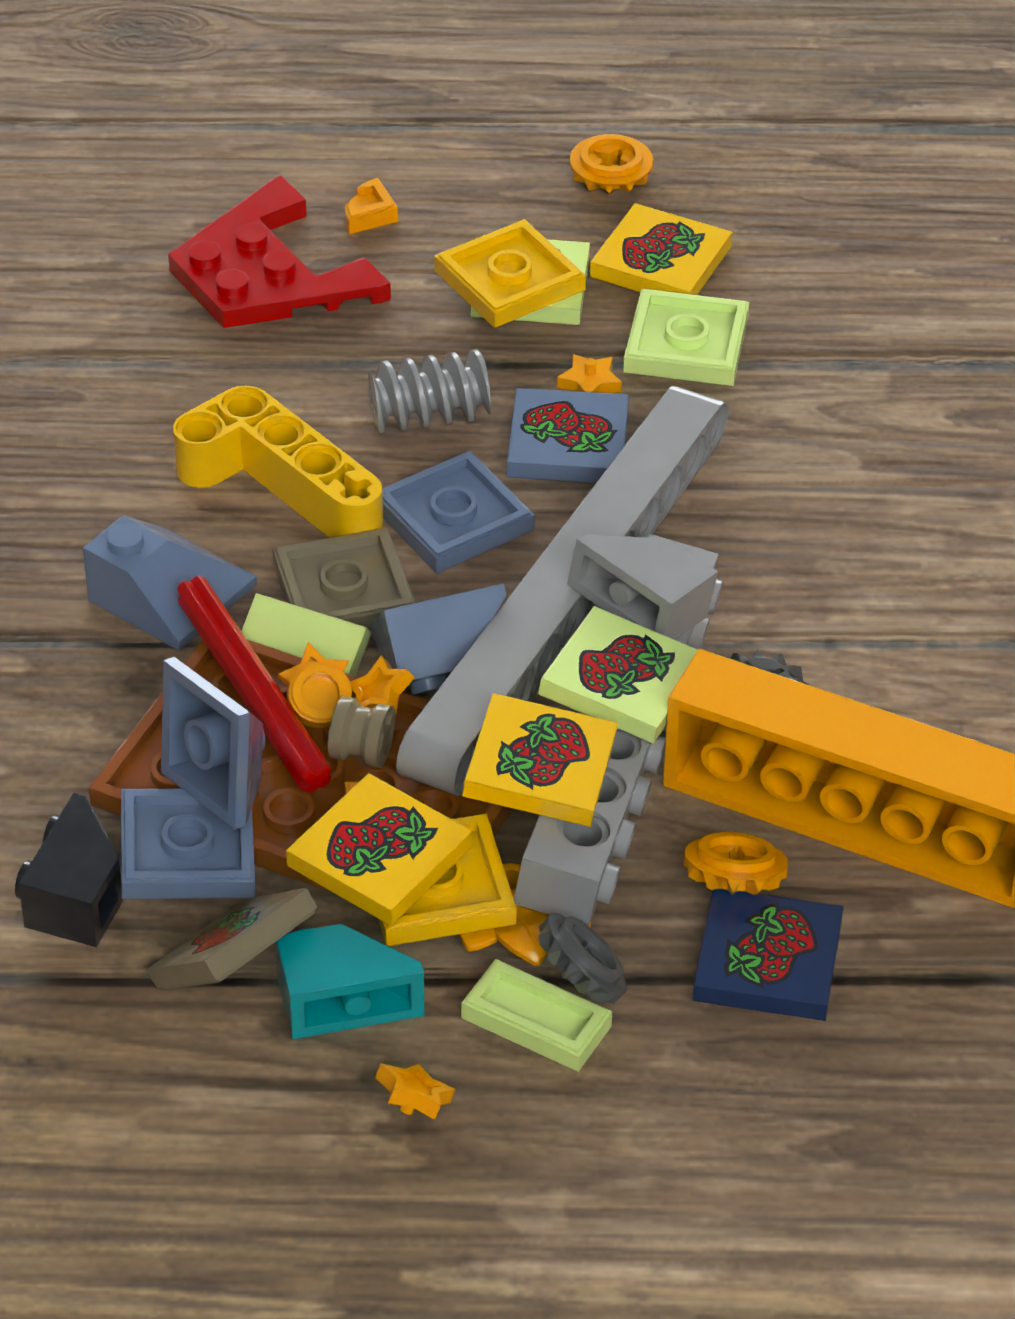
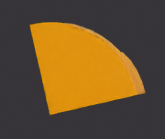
M379 178L361 184L357 188V194L346 203L345 224L349 235L398 222V206Z

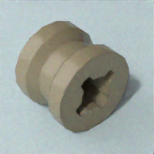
M342 696L335 707L328 735L329 757L346 760L350 756L361 757L366 765L382 768L389 755L395 730L396 716L394 706L378 704L373 708L361 706L356 698Z

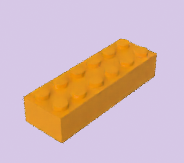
M698 649L668 697L664 787L1015 908L1014 753Z

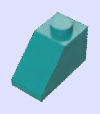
M343 924L301 929L287 933L275 942L277 977L292 1039L425 1016L424 970L422 963Z

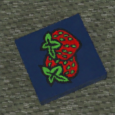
M714 889L712 891L694 982L693 1001L826 1021L844 906L764 894L752 895L744 891H737L732 895L728 890Z

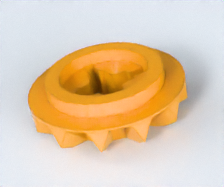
M604 134L587 138L578 143L571 151L569 168L573 171L574 181L586 183L589 191L602 188L606 189L608 194L615 189L631 192L634 185H644L647 183L649 173L653 172V155L646 145L636 139L617 134Z
M718 832L689 843L684 851L683 866L688 869L689 878L696 882H705L706 887L710 890L724 889L728 890L732 895L737 891H745L756 895L759 894L761 889L770 891L779 888L781 880L787 878L788 858L781 850L763 838L739 832Z

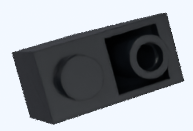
M73 793L60 816L53 815L50 818L44 832L43 844L32 861L26 860L22 864L16 878L15 895L21 899L25 928L97 948L123 902L119 857L86 795Z

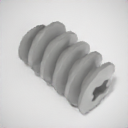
M478 349L468 351L465 366L456 352H450L445 356L442 369L433 355H427L423 358L420 373L410 357L401 360L398 375L388 360L379 362L375 378L369 370L370 404L374 424L379 434L385 433L388 416H394L400 430L406 431L410 414L412 413L417 414L423 428L430 427L432 413L436 410H439L445 425H452L455 408L461 407L468 423L474 422L478 405H484L488 414L491 413L487 367Z

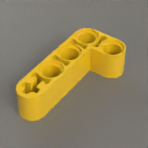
M237 386L226 390L176 419L173 425L177 477L184 484L197 488L210 487L244 470L329 538L383 528V492L379 479L265 391L253 386Z

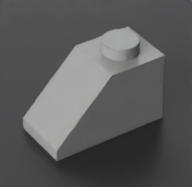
M583 534L576 539L567 585L601 609L675 640L707 617L718 571L671 539Z

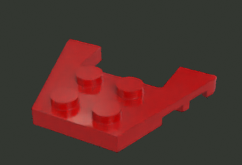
M282 175L272 179L168 254L169 271L223 328L291 318L293 308L321 304L327 311L339 310V305L343 304V300L370 296L371 305L391 300V283L365 257L321 275H315L270 231L307 216L306 199Z

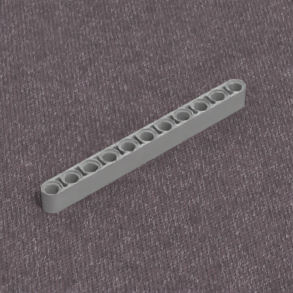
M671 386L409 727L397 755L396 769L400 776L455 796L463 794L465 778L492 694L495 693L531 702L539 691L542 676L594 606L598 607L567 585L576 539L583 534L648 538L649 534L653 535L720 442L728 419L729 406L727 402L677 386Z

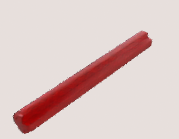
M195 576L190 581L183 580L177 587V591L180 594L178 603L250 713L263 723L265 736L299 788L306 793H312L318 788H326L331 782V776L329 775L331 765L297 714L293 711L287 699L209 582L201 576Z

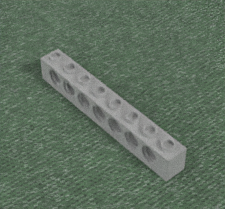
M652 534L648 536V538L666 539ZM676 542L715 569L718 553ZM716 579L708 611L710 615H714L723 580ZM706 617L675 640L697 650L702 649L710 618ZM617 728L591 827L539 815L522 858L514 895L516 905L549 915L559 914L566 918L573 917L589 926L597 902L610 904L621 866L612 864L613 858L617 857L626 860L636 828V822L628 820L630 813L641 816L652 783V779L643 776L645 771L657 773L665 749L666 737L659 735L653 744Z

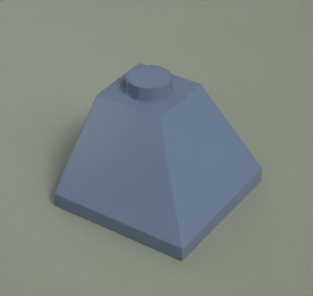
M121 516L83 547L88 601L179 651L199 635L178 603L180 594L177 591V587L183 580L190 581L195 576L204 577L227 610L257 585L256 575L170 529L127 516Z
M504 584L386 609L370 625L372 635L380 656L382 655L390 663L392 669H408L415 677L408 685L410 686L412 696L438 691L446 677L451 674L493 619L507 596Z
M177 658L166 659L163 662L161 773L234 830L242 828L247 824L261 782L262 751L265 748L263 723Z

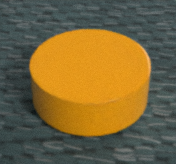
M312 662L302 666L293 675L287 690V701L304 725L313 728L330 726L339 699L342 696H352L351 685L345 673L337 666L327 662Z

